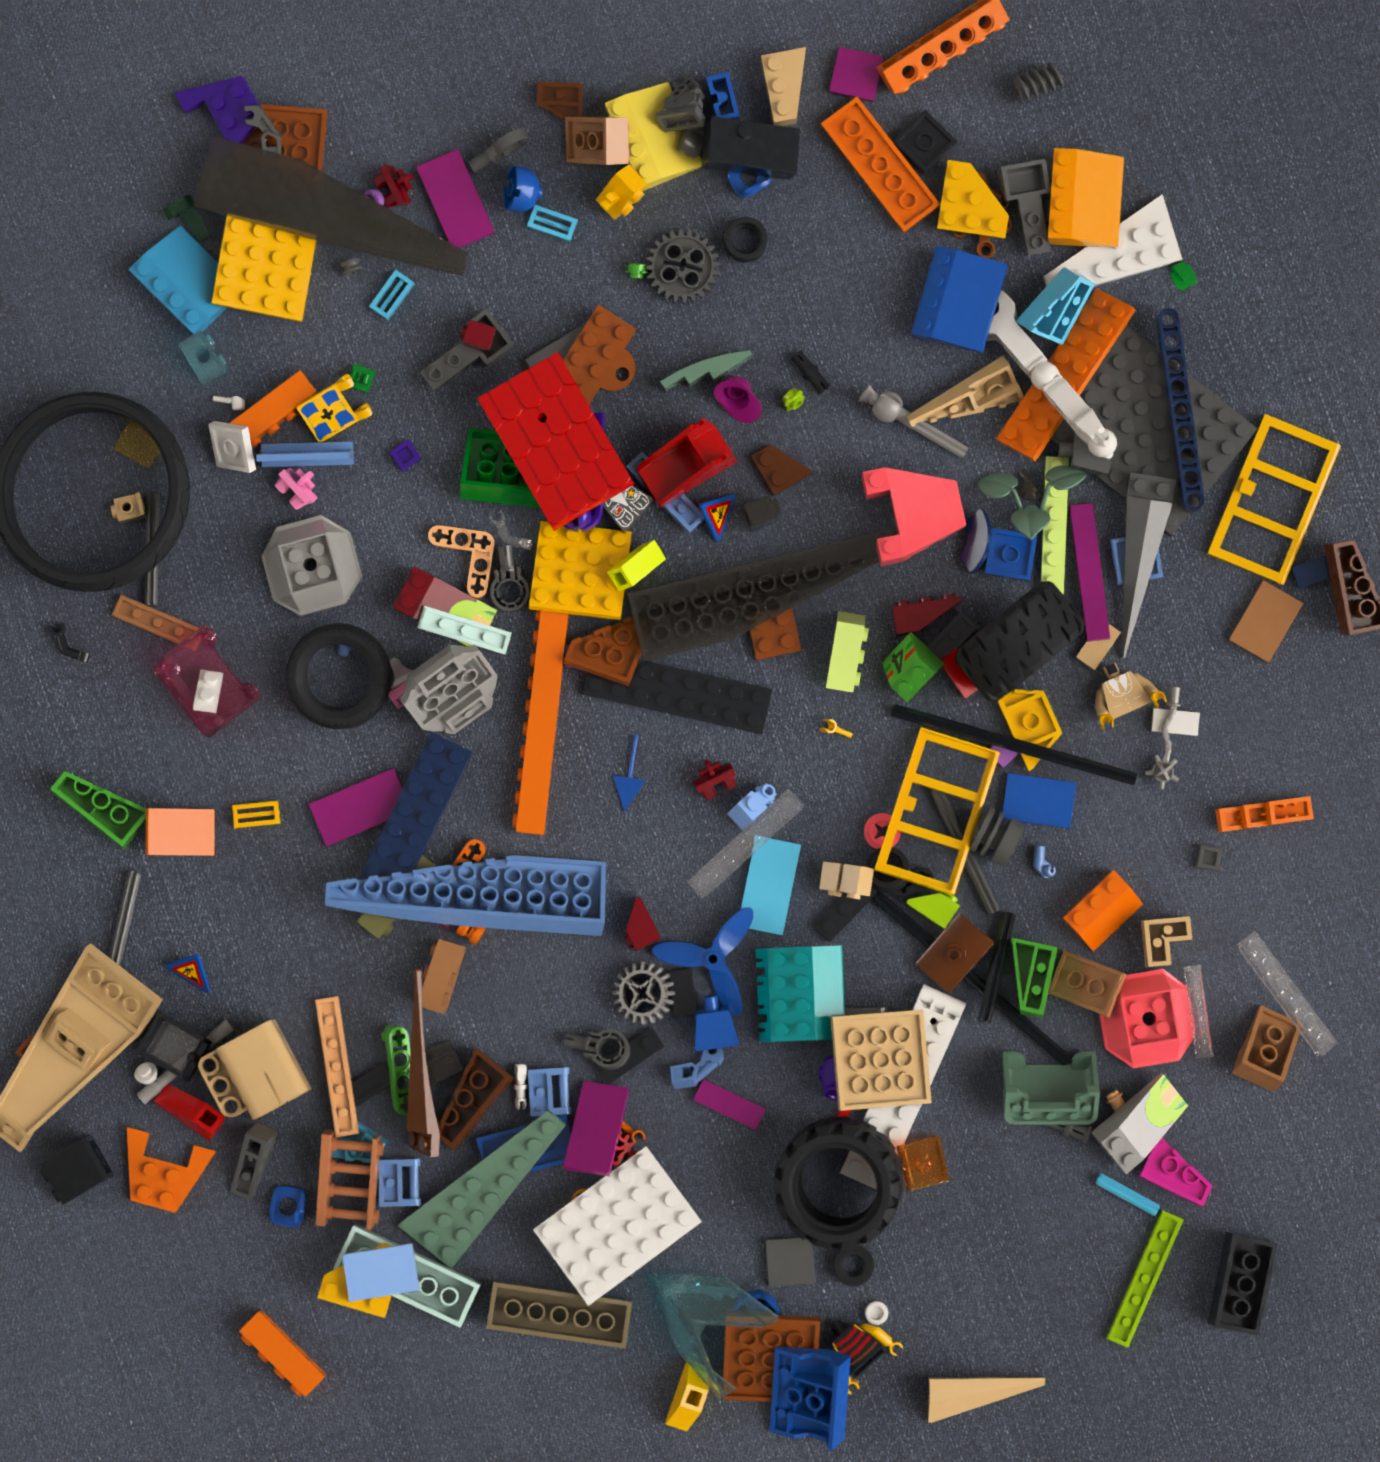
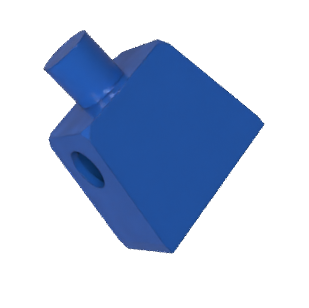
M715 994L704 996L705 1008L697 1009L695 1014V1051L738 1046V1035L728 1005L719 1006L718 998Z

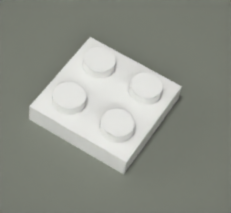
M218 421L208 424L217 467L247 473L256 470L248 427Z

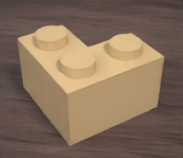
M1190 916L1141 921L1145 967L1171 965L1169 942L1192 940Z

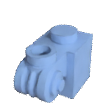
M767 783L758 785L755 788V792L751 791L727 813L742 831L768 808L767 805L774 803L777 794L772 785Z

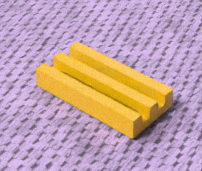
M279 801L232 805L234 828L281 824ZM274 806L273 811L238 814L237 812L240 809ZM275 816L273 820L238 822V819Z

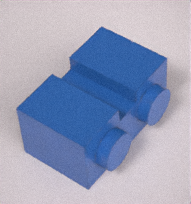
M729 72L706 77L710 100L717 101V103H713L714 116L739 120L740 115Z

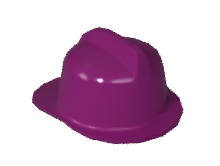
M730 374L726 377L725 381L720 382L715 387L714 396L716 400L734 419L743 423H751L761 416V404L752 393L750 383L743 377Z

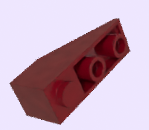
M946 594L941 596V600L933 601L932 597L919 599V603L910 604L909 600L896 602V606L891 609L895 635H907L910 632L919 633L962 600L961 597H955V594Z

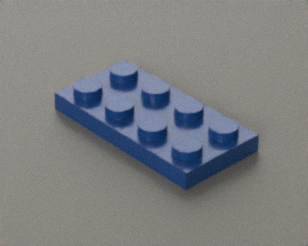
M566 1115L558 1117L567 1125L529 1172L564 1164L571 1136ZM528 1125L476 1138L481 1160Z

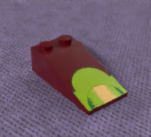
M415 566L393 606L396 611L418 622L423 606H427L489 626L498 611ZM455 640V641H457V642H459V643H461V644H463V645H465V646H467V647H468V646H472V644H468V643H465V642H462V641H459V640Z

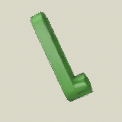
M390 1024L381 1032V1038L386 1042L392 1104L396 1113L407 1116L408 1106L404 1110L400 1108V1105L404 1103V1100L408 1102V1095L404 1094L403 1099V1096L398 1095V1093H407L409 1091L411 1054L409 1035L406 1029ZM397 1031V1038L393 1040L392 1036L396 1035ZM398 1046H402V1047H403V1049H394V1050H393V1047H398ZM398 1053H402L405 1057L404 1063L400 1066H397L394 1062V1058ZM405 1076L407 1078V1085L399 1089L397 1080L399 1077Z

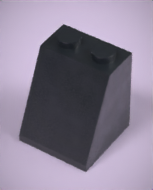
M93 1136L84 1137L40 1164L42 1167L40 1173L46 1182L50 1181L53 1190H51L52 1195L57 1202L61 1201L62 1205L67 1204L115 1176Z

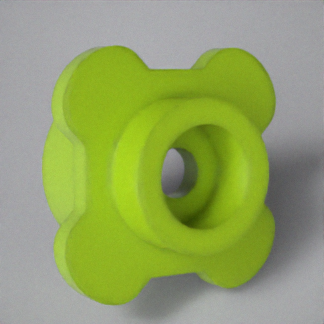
M792 389L784 395L782 401L787 411L795 410L802 405L805 398L802 395V390Z

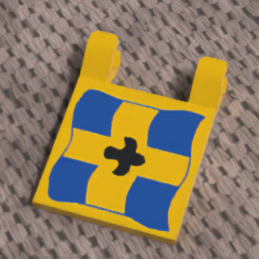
M345 374L334 384L296 406L318 442H324L357 421L372 415L371 408L367 403L362 404L353 411L341 391L347 390L354 385L349 374Z

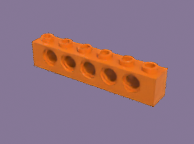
M978 0L876 68L889 91L895 95L897 93H904L910 88L909 85L916 81L924 80L932 70L944 67L952 57L964 54L967 51L966 48L972 44L981 43L985 40L986 35L992 31L1001 30L1010 19L1000 0ZM985 16L984 24L979 26V19ZM966 28V35L960 38V31ZM947 40L946 49L941 51L940 46L942 42ZM925 53H928V60L922 63V56ZM909 65V72L906 75H902L903 68Z

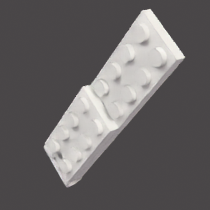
M923 984L912 1010H923L931 1086L966 1003ZM931 1018L936 1019L935 1024L930 1023ZM922 1104L868 1108L863 1121L875 1126L878 1132L885 1134L896 1148L895 1152L899 1156ZM850 1150L840 1173L877 1190L876 1179L870 1165L860 1155Z

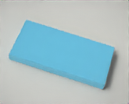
M761 836L755 837L741 909L746 907L753 909L754 915L749 929L783 936L801 848L800 844Z

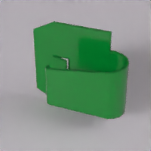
M1182 260L1171 266L1173 273L1169 275L1179 290L1183 291L1197 283L1196 275L1190 264L1185 265Z

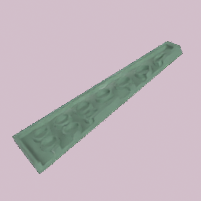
M547 1110L405 1218L398 1226L452 1269L567 1124L550 1110Z

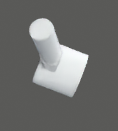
M213 396V401L232 404L233 411L245 410V401L239 396L231 398Z

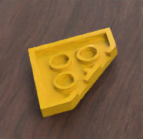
M948 160L937 229L1006 239L1009 215L972 164Z
M382 1243L373 1249L391 1247L393 1245ZM344 1265L324 1275L317 1298L385 1318L392 1295L349 1302Z

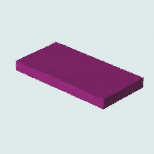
M458 149L416 167L453 251L495 233Z
M394 768L309 804L326 847L387 822L403 790Z
M583 1081L564 1161V1170L610 1177L630 1091L628 1087Z

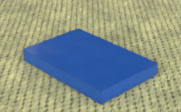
M1007 773L1002 808L1004 813L1003 819L1010 820L1013 817L1025 823L1070 829L1076 783Z

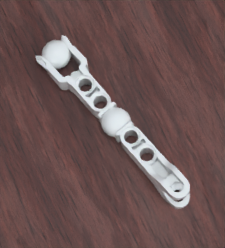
M1001 290L997 302L999 311L993 316L987 341H997L1006 350L1018 366L1031 378L1033 385L1043 391L1049 402L1071 426L1076 435L1088 445L1092 454L1097 457L1110 459L1117 446V438L1114 433L1104 429L1093 409L1083 401L1071 385L1060 375L1058 368L1052 363L1047 362V358L1016 323L1017 310L1015 303Z

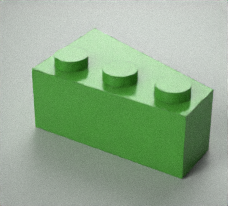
M1012 938L1020 1014L1043 1019L1057 956V947Z

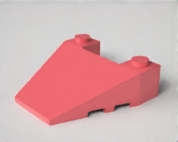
M886 467L862 472V483L866 500L890 495L898 535L877 539L876 547L880 566L904 562L911 556L927 549L932 544L966 526L957 481Z

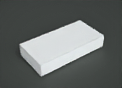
M1153 708L1151 732L1162 733L1163 722L1170 713V710ZM1176 710L1174 718L1168 726V733L1198 736L1200 713Z

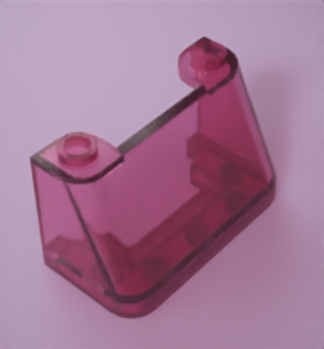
M204 625L164 654L154 663L153 669L200 732L210 738L262 697L259 689L253 683L244 682L242 684L214 649L217 645L215 632ZM200 669L223 673L216 713L193 710Z

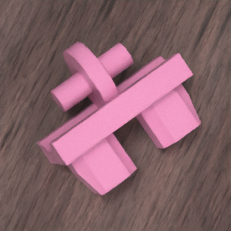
M290 467L287 470L283 469L278 474L280 478L276 482L275 487L283 494L290 488L293 490L295 495L289 502L296 510L314 503L318 499L311 491L315 487L311 481L314 476L312 471L305 474L301 469L295 472Z

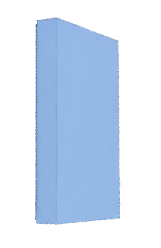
M412 1243L342 1255L349 1302L420 1290Z

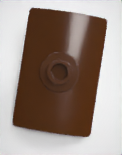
M959 913L918 959L916 965L947 992H952L994 942L975 927L963 914Z

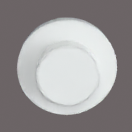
M151 1062L142 1063L135 1070V1079L145 1085L151 1084L157 1078L156 1066Z

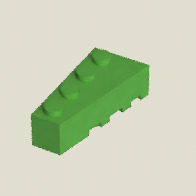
M66 771L50 788L56 797L123 850L146 824L147 808L93 785Z

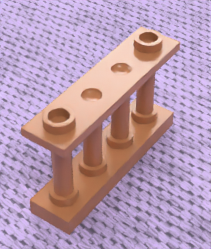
M325 1129L321 1135L316 1226H325L332 1218L367 1221L366 1230L371 1231L379 1221V1210H376L379 1155L382 1156L384 1151V1142L380 1141L381 1134H376L372 1139V1143L338 1140L337 1137H334V1130ZM340 1149L372 1152L371 1166L336 1163V1160H333V1151ZM340 1172L370 1175L369 1189L335 1186V1183H331L332 1174ZM341 1195L368 1198V1211L333 1208V1206H330V1197Z

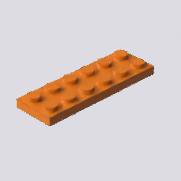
M855 97L821 123L820 126L903 233L940 207L938 200L858 97Z

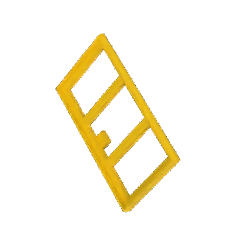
M1264 414L1207 554L1279 585H1284L1341 445ZM1269 427L1329 451L1316 484L1257 460ZM1252 468L1312 493L1297 530L1237 506L1242 493L1251 497L1257 483L1248 480ZM1233 515L1292 539L1280 572L1220 548Z
M921 727L874 871L949 895H955L1000 752ZM926 741L988 760L978 793L917 774L916 771ZM912 783L974 802L962 841L900 821L903 811L913 813L917 799L908 796ZM900 831L959 850L949 883L886 864L896 832Z

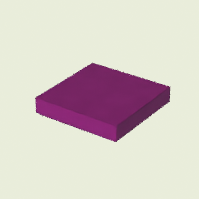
M839 47L829 93L851 98L858 97L860 100L874 102L880 76L876 67L882 64L884 57Z

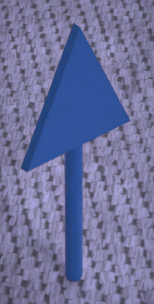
M637 734L633 738L628 777L613 775L624 812L646 782V780L632 778L638 742Z

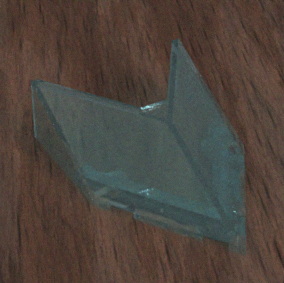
M646 1272L645 1274L677 1352L718 1399L734 1392L736 1388L713 1371L700 1340V1334L706 1325L763 1328L777 1321L779 1316L724 1275L705 1276L702 1274Z

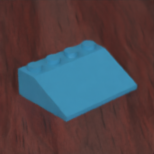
M181 225L144 253L128 269L196 338L227 309V307L211 304L218 262Z

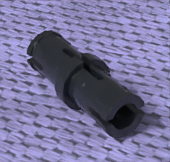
M802 350L791 358V361L804 374L802 377L805 380H809L819 395L831 386L818 371V366H814Z

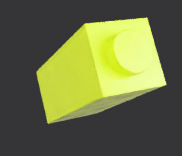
M655 540L639 545L608 570L607 573L617 590L621 591L634 586L666 560Z

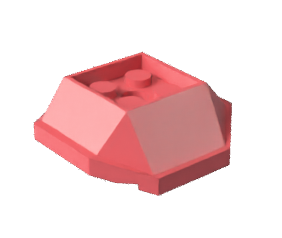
M1164 969L1126 975L1110 1018L1099 1014L1105 1050L1131 1068L1179 1061L1197 1035L1189 988ZM1146 1012H1151L1154 1015V1022L1151 1025L1144 1024L1142 1020Z

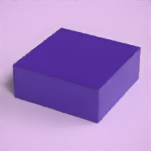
M408 439L389 452L403 472L422 459Z

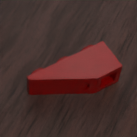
M167 1084L153 1101L209 1142L224 1124L225 1116L206 1102L170 1084Z

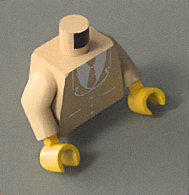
M1113 663L1103 668L1109 681L1099 685L1100 688L1096 691L1094 708L1100 720V729L1104 730V723H1110L1113 728V719L1151 703L1150 699H1152L1156 708L1159 707L1158 699H1163L1165 702H1167L1165 694L1162 691H1158L1152 682L1138 673H1132V671L1121 675L1117 664Z

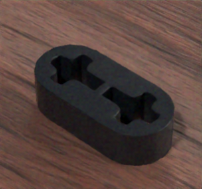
M922 867L911 871L917 874L923 871L924 874H929L930 878L934 879L932 871L928 868ZM911 882L912 885L905 888L906 893H902L901 890L893 893L898 897H906L927 887Z

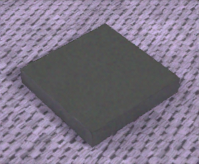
M800 1237L766 1240L769 1287L815 1284L813 1245L806 1238L804 1240Z

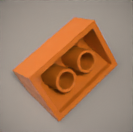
M1112 870L1061 919L1094 952L1143 903L1130 886Z

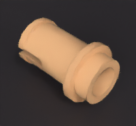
M1118 1089L1106 1095V1103H1110L1114 1112L1125 1104L1122 1098L1123 1093H1119Z

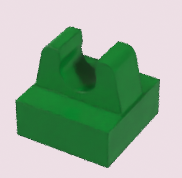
M354 364L350 373L354 383L351 388L368 394L376 371Z

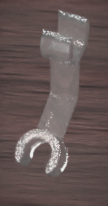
M500 511L502 518L498 522L494 521L490 514V521L496 525L503 543L531 550L532 540L509 535L504 523L505 515L502 511Z

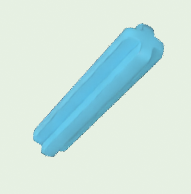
M1102 1173L1098 1175L1095 1182L1096 1185L1153 1216L1158 1213L1160 1209L1159 1204Z

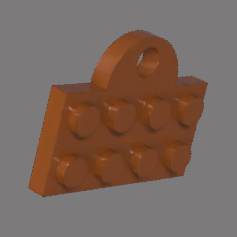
M597 305L563 359L588 405H590L600 388L611 392L619 391L628 386L635 375L634 359L625 347L637 329L600 305ZM624 368L627 370L628 378L625 381H619L616 378L615 373L617 369Z

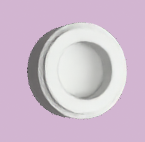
M872 1301L865 1308V1317L871 1324L880 1325L886 1321L888 1309L884 1303Z

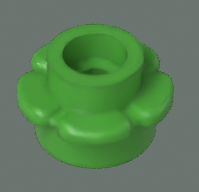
M628 263V270H625L626 273H630V278H643V274L648 273L644 263Z

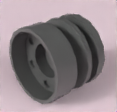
M990 806L977 823L969 850L974 852L980 843L983 846L979 855L983 856L990 848L993 850L991 861L1005 867L1026 824L1012 817L1004 825L1002 824L1004 813L1000 812L996 820H994L992 817L996 809Z

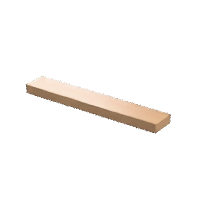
M339 996L317 999L315 1003L335 1137L359 1134Z

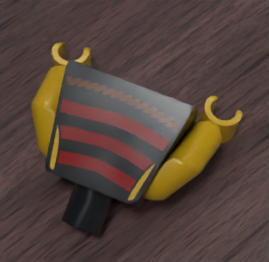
M839 1320L831 1327V1330L837 1336L831 1343L833 1351L851 1356L849 1385L855 1384L858 1390L859 1384L856 1378L882 1356L887 1349L894 1356H897L892 1351L894 1345L897 1344L903 1349L901 1343L895 1340L892 1341V1337L877 1326L866 1323L859 1326L857 1323H853L850 1327H847L842 1320Z

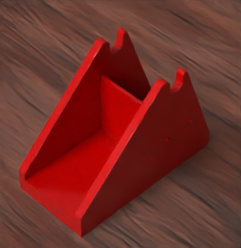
M702 418L700 422L687 427L639 464L635 471L660 509L736 464L737 459L713 422Z

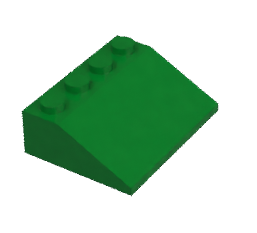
M469 428L460 482V499L540 508L496 430Z

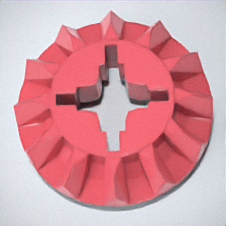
M878 813L870 817L866 822L864 837L873 848H881L885 838L884 836H880L877 839L874 838L878 833L875 824L882 828L890 823L891 815ZM900 831L896 832L892 847L899 841Z

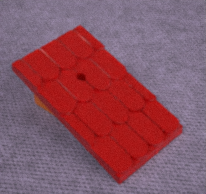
M558 352L477 398L554 531L634 485Z

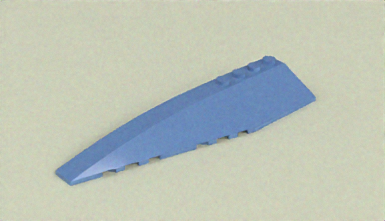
M512 855L499 860H495V858L485 859V862L472 863L471 861L464 862L458 866L444 865L416 869L404 874L396 872L391 873L390 876H369L368 879L363 880L355 878L327 882L325 906L386 917L448 925L602 936L605 925L606 862Z

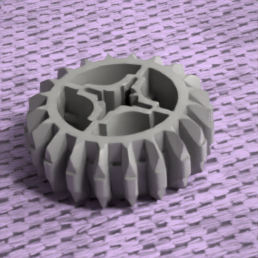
M641 962L640 968L637 963H633V971L629 967H625L624 971L627 976L620 973L618 978L622 982H614V986L619 987V991L612 992L613 995H619V999L614 1000V1004H622L618 1008V1012L621 1013L626 1010L625 1019H629L633 1015L632 1023H637L640 1018L641 1024L645 1025L647 1017L650 1023H655V1015L659 1019L664 1018L661 1010L669 1013L670 1009L665 1006L666 1003H674L673 1000L668 999V995H675V991H668V987H672L674 983H666L665 980L670 975L667 973L661 976L664 969L659 967L655 971V963H651L648 969L646 962ZM643 973L651 976L642 985L632 980L635 976ZM656 981L658 982L661 989L660 1000H658V997L654 994V987L656 985ZM628 986L634 994V998L631 1001V1005L627 999ZM638 988H641V989H645V988H646V989H647V990H646V994L648 995L649 998H647V997H642V999H641L642 993L640 992V990H639ZM644 1002L656 1006L653 1010L646 1013L636 1010Z

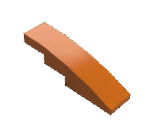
M1310 796L1215 810L1218 832L1314 819Z

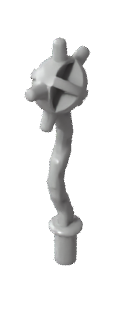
M1171 687L1170 700L1167 703V706H1170V713L1163 722L1162 738L1165 742V754L1162 761L1159 755H1155L1156 764L1153 766V769L1145 771V775H1153L1159 781V789L1161 790L1164 789L1165 782L1170 779L1175 782L1179 781V778L1174 775L1173 769L1177 760L1173 759L1169 762L1171 741L1168 734V726L1174 718L1177 707L1181 706L1179 704V687Z

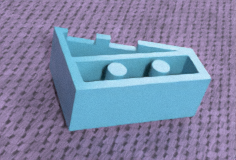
M1063 267L1016 322L1032 333L1063 345L1095 283L1080 273Z

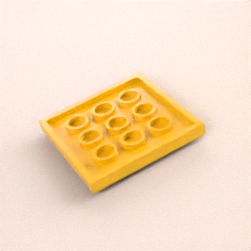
M227 213L211 304L302 322L318 232Z
M540 521L529 609L621 620L625 589L618 591L607 571L630 553L632 532L626 531L624 533L621 530L595 527L585 532L578 528V532H573L564 526L554 531L549 522Z

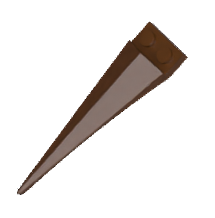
M415 968L407 1130L411 1132L408 1135V1142L411 1149L429 1157H439L440 1132L430 1090L424 1045L421 968Z

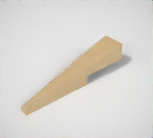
M1003 355L906 417L911 427H913L915 423L937 422L938 418L949 416L952 419L981 413L986 408L996 406L1005 408L1006 404L1020 403L1024 396L1008 361Z
M929 1377L928 1423L1044 1386L1045 1377Z

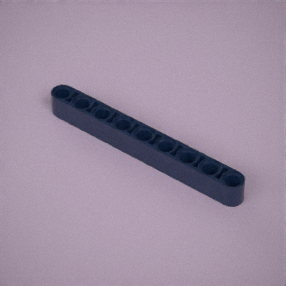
M1165 308L1156 318V328L1182 508L1186 512L1195 513L1203 507L1205 497L1180 320L1176 310ZM1162 316H1171L1173 319V324H1164L1162 322ZM1168 337L1173 338L1176 341V347H1168L1165 344V339ZM1168 361H1177L1179 363V370H1171L1168 366ZM1171 384H1181L1183 391L1181 393L1173 392ZM1175 406H1183L1186 414L1184 416L1177 415L1174 410ZM1178 429H1187L1189 437L1186 439L1180 438ZM1184 450L1189 451L1192 454V460L1189 462L1184 461L1181 458V452ZM1187 473L1193 474L1195 476V483H1186L1184 475ZM1189 496H1195L1198 499L1199 504L1197 507H1191L1188 504L1187 498Z

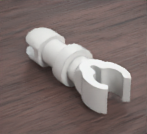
M514 1064L516 1084H514V1089L516 1090L515 1107L517 1110L520 1109L521 1101L523 1110L527 1106V1098H525L527 1069L524 1064Z

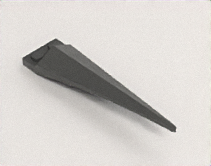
M1130 472L1126 493L1121 648L1123 659L1128 650L1173 504L1176 479L1136 472Z

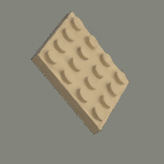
M923 1010L830 1017L838 1111L932 1103Z

